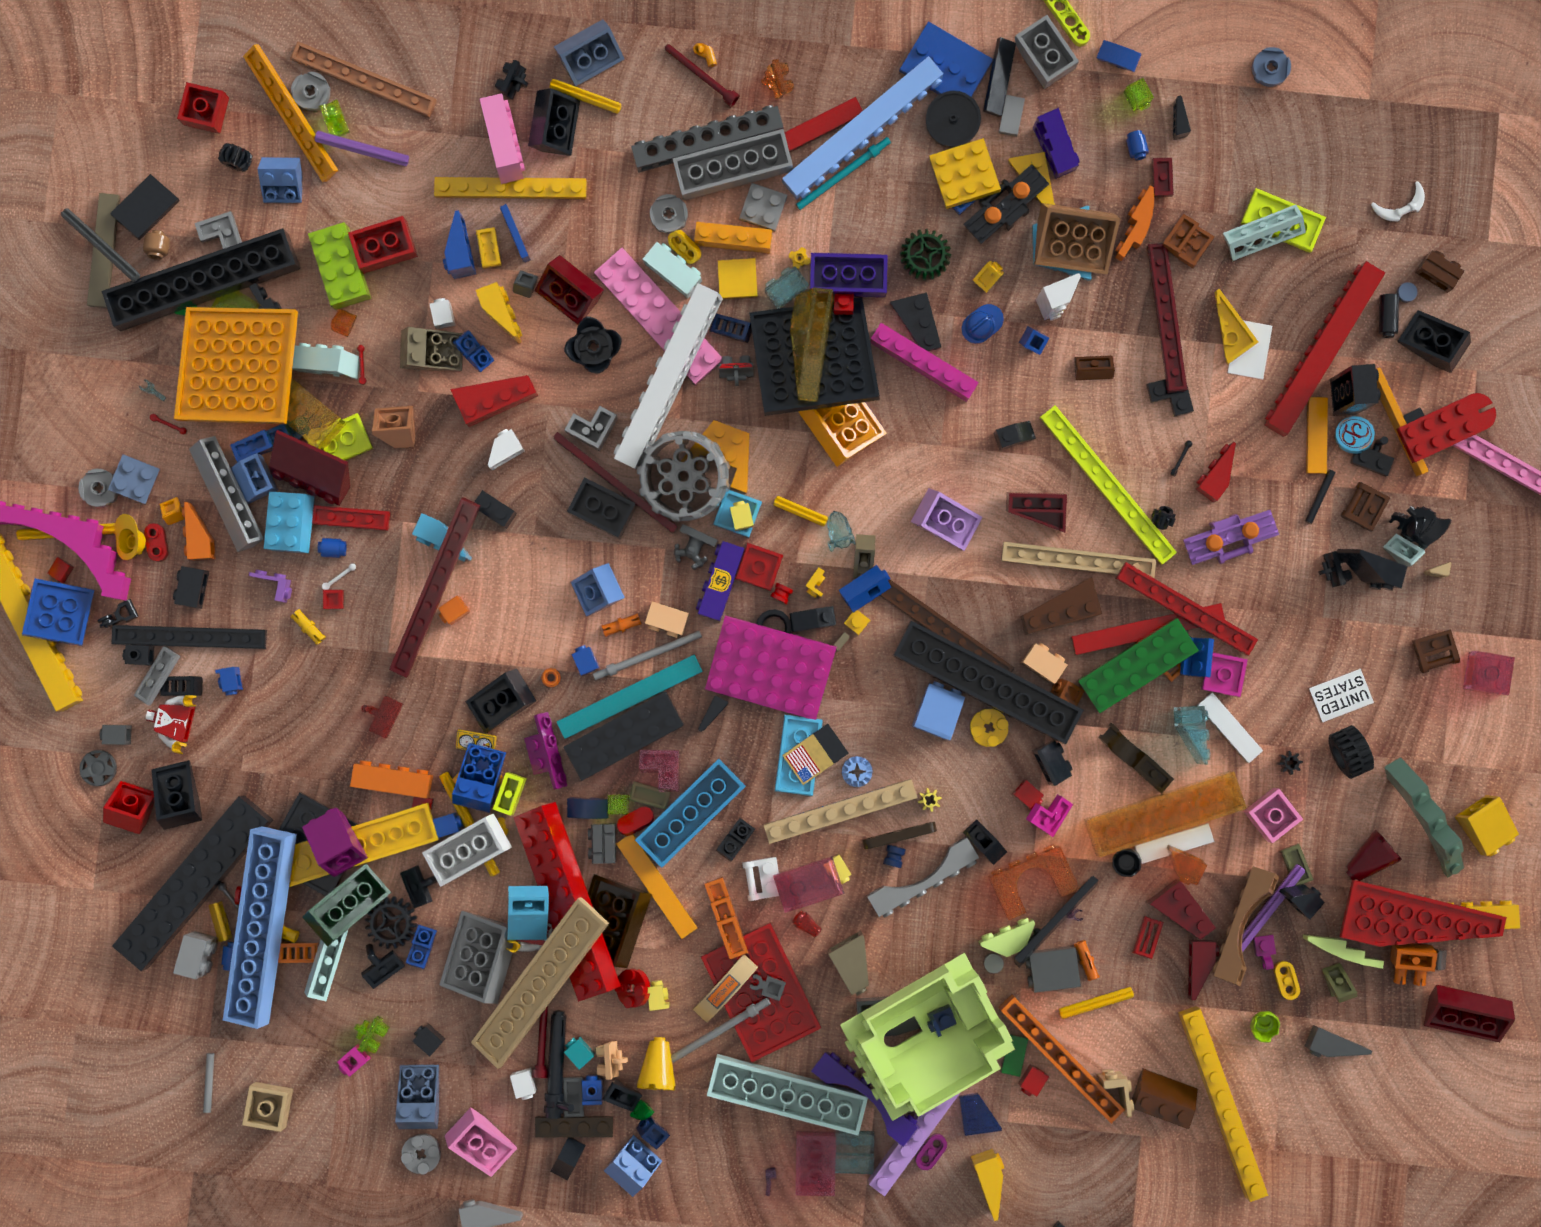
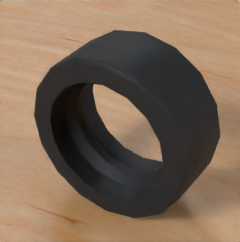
M776 609L768 610L757 619L756 624L763 626L767 618L778 617L785 624L784 632L791 634V621L782 611Z

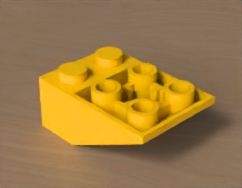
M495 282L476 289L481 307L487 316L520 344V337L523 335L517 322L513 321L516 319L511 305H507V302L510 300L504 287H500Z

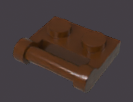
M1358 482L1357 490L1346 510H1343L1341 517L1372 532L1390 497L1362 482ZM1365 492L1369 495L1358 516H1356L1353 512Z
M1451 629L1412 640L1421 673H1427L1430 669L1450 663H1460L1459 653ZM1448 650L1450 652V656L1430 662L1426 660L1428 656Z

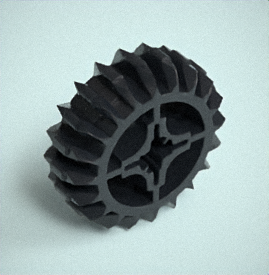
M387 896L384 902L381 901L378 906L373 908L374 911L367 913L371 918L365 919V922L370 923L365 929H371L372 932L368 934V937L375 936L372 940L373 943L380 940L379 947L386 943V949H390L391 945H393L394 949H397L399 944L404 946L406 944L405 940L410 941L412 939L409 934L414 935L416 932L411 929V927L418 926L417 923H412V920L418 918L416 915L411 916L415 909H407L410 906L409 902L402 905L404 902L403 898L397 903L396 896L392 897L391 902ZM386 907L397 908L402 913L394 915ZM380 911H382L383 923L377 927V917ZM388 918L390 920L399 918L395 921V924L384 927V925L388 924ZM405 918L406 927L403 934H401L399 924ZM388 930L396 938L386 937L381 932Z

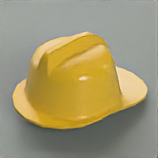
M128 514L120 515L115 523L117 553L121 559L130 560L135 555L142 554L146 539L144 534L138 530L133 517Z

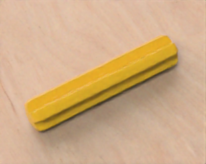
M776 496L774 500V506L818 525L825 526L828 520L827 516L780 496Z

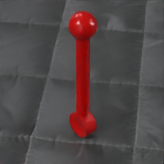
M359 345L357 347L360 359V378L358 381L364 385L367 382L364 377L363 351L365 348L363 345Z
M156 414L150 415V420L153 422L158 421L179 431L182 435L187 433L185 427L180 428L158 418Z

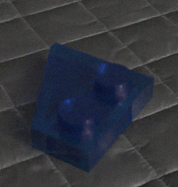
M978 1093L959 1095L965 1136L1002 1131L1000 1124Z

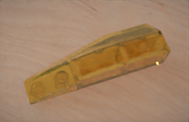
M814 287L795 296L790 333L798 400L818 401L833 307V289Z

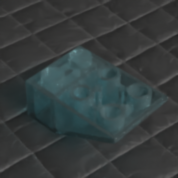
M1205 706L1174 707V725L1195 762L1207 765L1208 760H1210V749H1207L1209 730L1206 729L1205 722L1208 721V711L1205 710Z

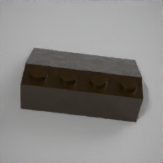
M594 874L588 895L593 908L609 922L602 934L614 967L628 968L652 894Z

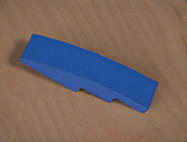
M305 416L300 417L287 424H280L269 430H262L231 444L230 446L237 463L256 453L263 455L271 452L277 430L299 440L306 438L305 436L312 433L307 418Z

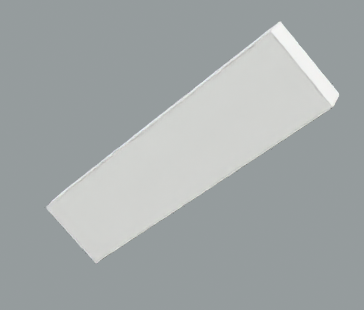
M1213 692L1197 704L1247 763H1250L1263 751Z
M1209 823L1139 843L1134 845L1139 853L1143 864L1212 843L1214 839Z

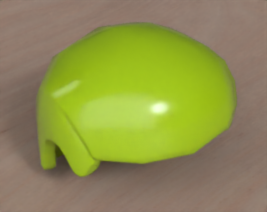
M1262 1011L1252 1017L1250 1028L1254 1038L1259 1042L1269 1043L1273 1036L1279 1034L1280 1021L1272 1012Z

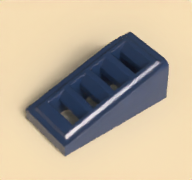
M716 313L710 332L748 343L752 328L750 322ZM724 320L721 330H718L720 321ZM728 322H731L728 332H726ZM737 324L738 327L736 330V334H733L735 325Z

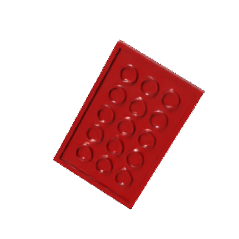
M771 923L743 935L748 953L744 955L758 966L753 974L760 975L765 981L767 975L786 981L780 1001L768 997L771 1002L769 1006L760 1010L759 1014L753 1018L749 1017L734 1026L751 1062L821 1029L818 1019ZM725 945L701 956L714 986L741 956L729 959ZM753 974L724 1005L730 1019L745 1011L746 1007L751 1004H757L767 998L761 995L763 989L753 990L749 987L750 984L758 985L759 983L758 979L753 978Z

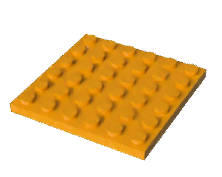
M186 307L174 419L176 421L287 424L298 311L295 309Z

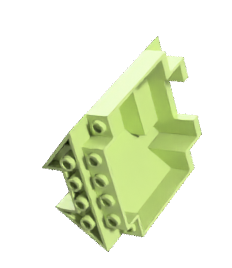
M965 953L840 1024L847 1039L845 1044L850 1053L854 1051L856 1057L853 1058L859 1069L863 1067L865 1073L862 1075L867 1084H872V1094L876 1100H881L892 1121L909 1111H915L918 1117L1000 1070L1001 1068L996 1060L1015 1050L1012 1044L1013 1040L1006 1026L997 1016L986 994L987 990L982 980L972 968ZM949 1004L957 1024L940 1031L942 1036L938 1037L935 1032L931 1033L927 1022L930 1021L927 1013ZM915 1016L922 1030L921 1032L894 1047L887 1046L884 1043V1036L889 1030Z

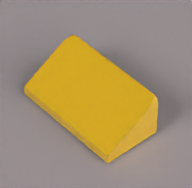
M220 901L208 905L218 942L231 939L232 934L223 902Z

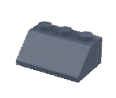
M604 19L554 46L575 86L625 59L610 27Z

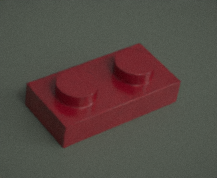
M1172 157L1153 158L1154 197H1172L1174 195Z

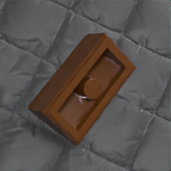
M1113 355L1074 358L1076 380L1114 378Z

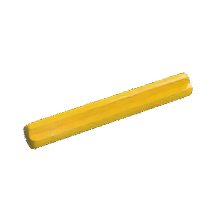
M552 79L550 82V88L616 114L621 110V103L556 79Z
M1131 987L1062 1007L1059 1009V1014L1062 1019L1133 998L1134 993Z

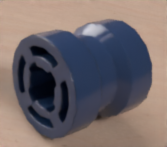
M887 845V856L884 858L883 864L902 868L903 862L901 857L905 855L906 849Z

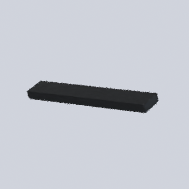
M1091 876L1014 959V963L1019 968L1097 886L1099 880L1096 877Z

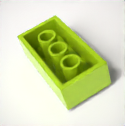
M345 222L308 233L330 306L335 310L372 299L365 276L358 267L348 235L350 229Z

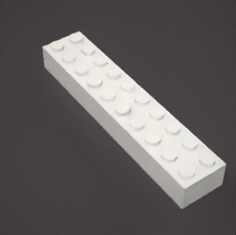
M699 283L696 287H692L689 293L690 300L688 305L684 304L680 313L682 317L679 322L675 323L672 329L674 334L671 340L668 339L665 343L664 350L666 351L663 357L660 356L656 362V372L654 375H650L647 381L649 386L646 392L643 391L639 398L640 405L638 409H634L630 417L632 422L623 431L622 437L624 439L621 445L618 444L614 450V459L634 469L641 465L645 455L644 450L647 446L655 442L723 300L718 292Z

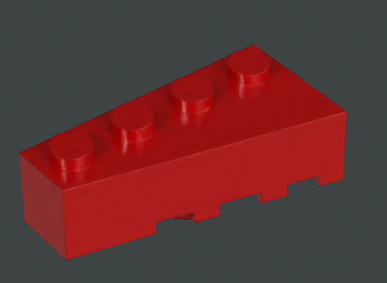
M528 375L450 389L468 427L538 397L537 391Z

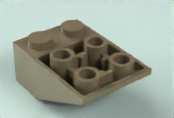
M407 327L401 330L400 368L429 371H462V353L457 349L453 341L463 333Z

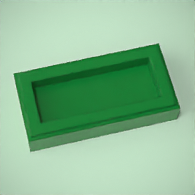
M1010 1034L1015 1050L1004 1056L1001 1073L1020 1077L1028 1038Z

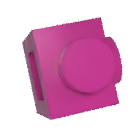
M357 1044L337 1062L339 1064L338 1068L344 1075L347 1074L350 1077L371 1058ZM352 1057L357 1061L356 1064L351 1062Z

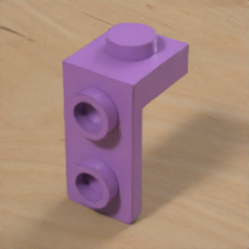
M255 570V573L249 572L251 577L278 582L275 601L287 603V599H290L292 588H290L291 580L285 579L286 575L274 573L273 577L268 576L266 571Z

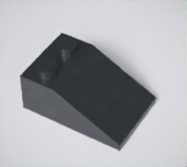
M1418 310L1399 338L1398 343L1433 366L1452 373L1471 344V336L1467 330Z
M1337 549L1336 553L1362 582L1370 584L1369 588L1381 590L1382 588L1393 591V588L1402 589L1408 566L1361 549Z
M518 669L503 673L465 702L486 734L519 714L537 700Z
M190 760L151 769L156 821L166 830L202 821L200 800Z

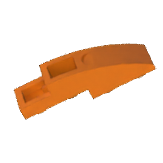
M1151 185L1147 190H1142L1137 198L1140 200L1137 206L1133 205L1128 213L1131 216L1128 223L1132 225L1129 226L1125 233L1128 236L1124 242L1120 241L1115 249L1118 252L1115 258L1119 261L1124 259L1131 246L1138 249L1147 234L1154 209V187Z

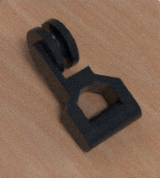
M131 599L119 603L116 612H113L117 620H110L113 616L107 615L97 620V622L102 623L100 628H108L123 620L129 622L139 616ZM126 607L130 616L122 617L120 614L121 608Z

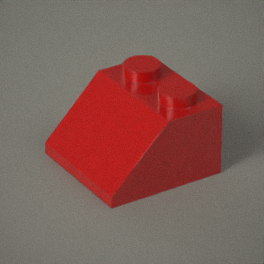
M120 781L103 807V823L140 834L149 820L155 802L154 791Z

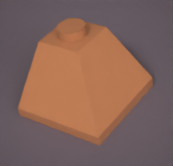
M413 406L375 409L372 435L394 448L414 447L416 435Z

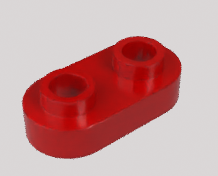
M149 524L144 530L147 554L153 561H164L169 553L165 530L159 524ZM155 529L156 535L152 536L151 531ZM156 548L159 549L158 555L154 554V550Z

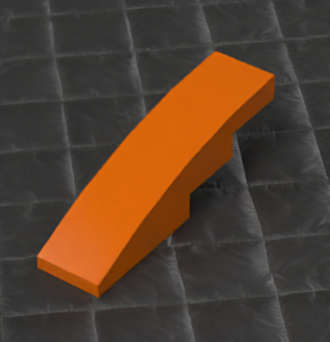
M723 877L705 883L704 885L711 901L710 904L729 959L748 953Z

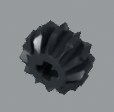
M225 143L222 149H220L218 160L226 165V167L246 172L252 163L253 156L245 148Z

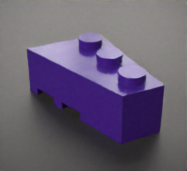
M1059 108L1038 116L1033 130L1043 152H1045L1055 179L1076 171L1079 166L1078 163H1080L1079 157L1073 150L1072 142L1068 136Z

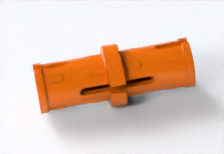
M638 613L623 619L621 617L617 618V621L601 626L605 637L620 631L622 633L626 632V629L642 625Z
M1086 940L1074 943L1080 958L1079 963L1084 968L1087 980L1091 981L1099 978L1100 976L1093 962L1095 959L1089 952Z

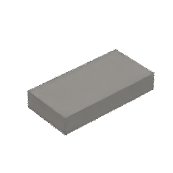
M1006 95L999 128L1000 134L1017 137L1025 98Z

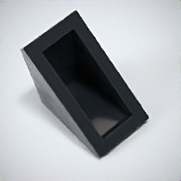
M568 1137L550 1172L568 1180L586 1145L572 1137Z

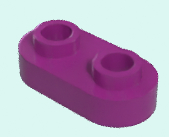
M932 1134L918 1151L915 1161L920 1169L930 1170L945 1152L947 1142L943 1135ZM935 1140L940 1141L939 1146L933 1145ZM923 1156L929 1158L927 1162L921 1160Z

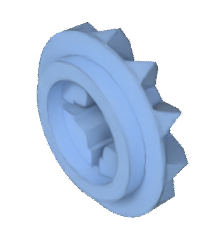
M855 756L849 758L844 763L842 776L850 786L861 787L871 780L872 766L865 758ZM856 763H858L860 770L866 771L859 774L858 780L855 774L849 773V771L855 770Z

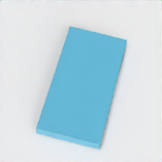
M791 715L784 716L775 791L813 796L815 777L803 785L782 755L821 729L823 720Z

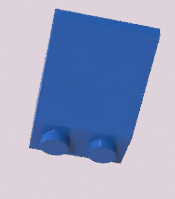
M459 210L454 213L444 252L445 259H443L445 270L454 279L476 275L465 220Z

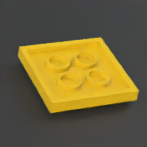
M984 138L929 155L946 209L1001 192Z

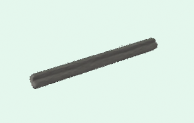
M66 208L61 212V216L130 280L135 282L140 278V274L71 210Z

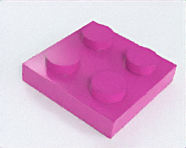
M1213 653L1211 677H1203L1201 690L1241 697L1248 659Z

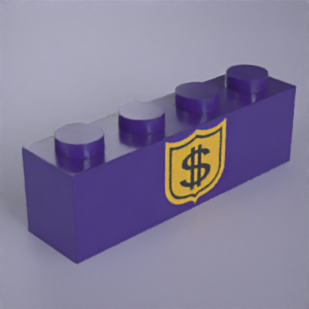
M722 541L721 545H717L714 553L717 559L715 563L711 562L708 571L711 574L709 581L705 580L702 591L705 592L703 599L699 598L696 609L699 610L698 615L721 621L745 550L744 548Z

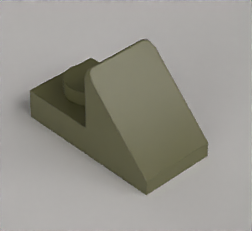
M1340 963L1322 969L1331 997L1335 996L1339 1003L1357 997V991Z

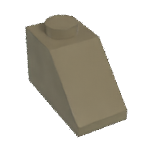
M856 534L853 578H858L874 566V535Z

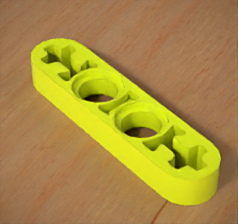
M1043 0L1072 42L1078 47L1085 46L1090 39V32L1067 0H1053L1052 2H1050L1051 0ZM1061 2L1064 4L1065 9L1058 11L1055 9L1054 4ZM1072 17L1075 20V25L1068 26L1065 23V19ZM1079 34L1085 35L1084 41L1083 39H1077Z

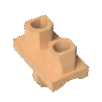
M611 1041L596 1047L597 1057L605 1058V1064L601 1063L597 1066V1075L605 1076L606 1080L618 1077L619 1070H623L622 1063L628 1062V1057H622V1050H618L617 1041Z

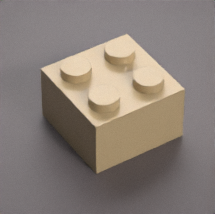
M254 1082L249 1086L242 1125L278 1132L284 1130L287 1126L293 1088Z

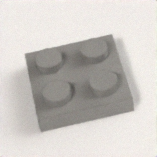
M751 183L739 220L775 232L787 195Z

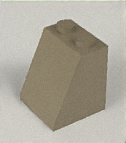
M859 931L828 949V954L851 995L856 993L857 996L867 990L866 987L869 986L865 939L862 932Z

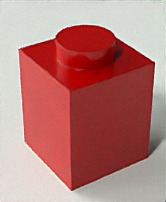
M1025 779L1012 793L1030 810H1032L1035 803L1041 805L1043 802L1041 798L1044 795Z
M1030 1063L1018 1084L1022 1087L1021 1091L1028 1096L1033 1094L1037 1097L1049 1076Z

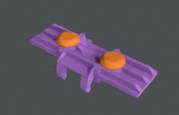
M1267 510L1241 520L1237 514H1233L1224 520L1210 522L1209 525L1213 528L1212 530L1186 538L1183 541L1192 565L1217 557L1218 562L1223 564L1231 558L1246 553L1252 554L1253 547L1251 544L1277 536L1279 532L1271 510ZM1243 540L1245 546L1223 552L1222 546Z

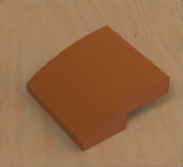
M1183 214L1162 245L1183 263L1194 268L1215 236L1200 228V223Z

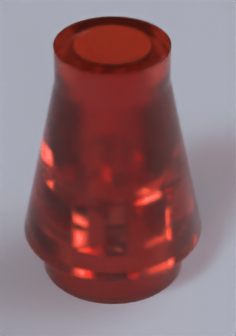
M802 910L796 914L792 921L796 928L812 935L814 938L822 930L812 917Z

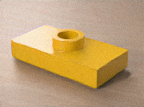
M495 227L476 230L482 268L502 266Z

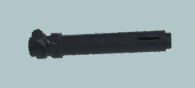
M560 1010L553 1011L550 1024L547 1092L544 1097L546 1101L544 1113H546V1118L551 1119L561 1118L563 1110L568 1112L574 1110L573 1104L563 1102L564 1093H562L567 1015H565V1011Z

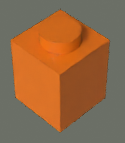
M458 595L438 608L441 612L438 614L444 623L448 622L450 625H453L470 613V610Z

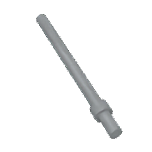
M700 630L617 664H609L606 666L607 668L593 673L595 680L608 675L613 676L618 674V671L702 638Z
M767 997L757 1004H751L746 1007V1010L672 1054V1062L678 1061L745 1019L758 1015L760 1010L771 1004L770 1000Z

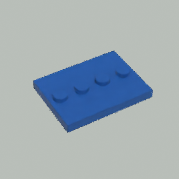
M928 21L899 72L907 75L929 56L943 72L942 83L935 89L931 87L930 90L938 95L947 91H961L972 97L992 64L993 59Z

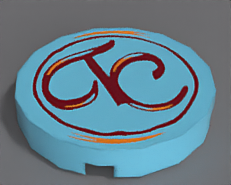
M1358 416L1345 418L1338 424L1335 431V440L1343 451L1353 454L1361 453L1370 448L1375 436L1372 424Z

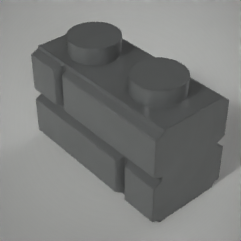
M616 823L592 824L591 828H588V840H592V848H588V859H592V864L616 863Z

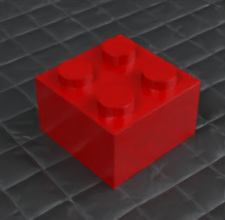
M186 82L177 119L184 126L220 134L229 97L222 90Z

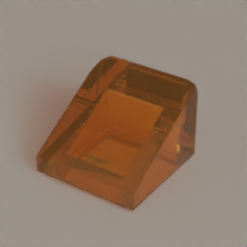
M339 309L331 321V330L348 337L357 319V315Z

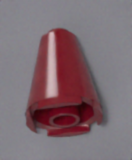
M1374 830L1347 864L1348 870L1346 873L1352 880L1357 879L1361 881L1400 862L1402 858L1394 851L1387 840L1377 830Z

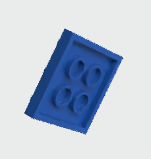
M35 578L22 636L82 647L94 590Z

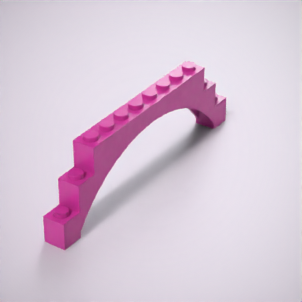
M0 501V525L27 526L55 537L72 549L86 563L102 589L101 596L123 601L127 600L131 578L125 577L123 572L114 571L118 553L112 551L110 546L100 545L103 536V526L98 524L99 521L88 518L86 522L80 521V517L68 515V518L61 517V513L53 511L45 514L42 509L31 507V511L25 510V506L13 504L10 507L6 506V502Z

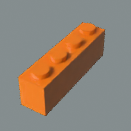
M360 760V764L355 763L353 765L350 787L430 798L433 775L428 774V770L417 769V772H411L409 767L398 766V769L390 768L391 765L379 763V766H372V762Z

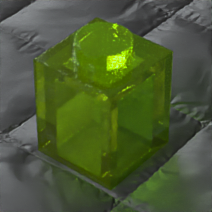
M1144 78L1126 86L1123 92L1134 112L1138 109L1143 111L1150 107V103L1154 98Z
M629 794L608 795V814L629 813Z

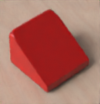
M57 557L48 574L57 581L65 583L74 566Z

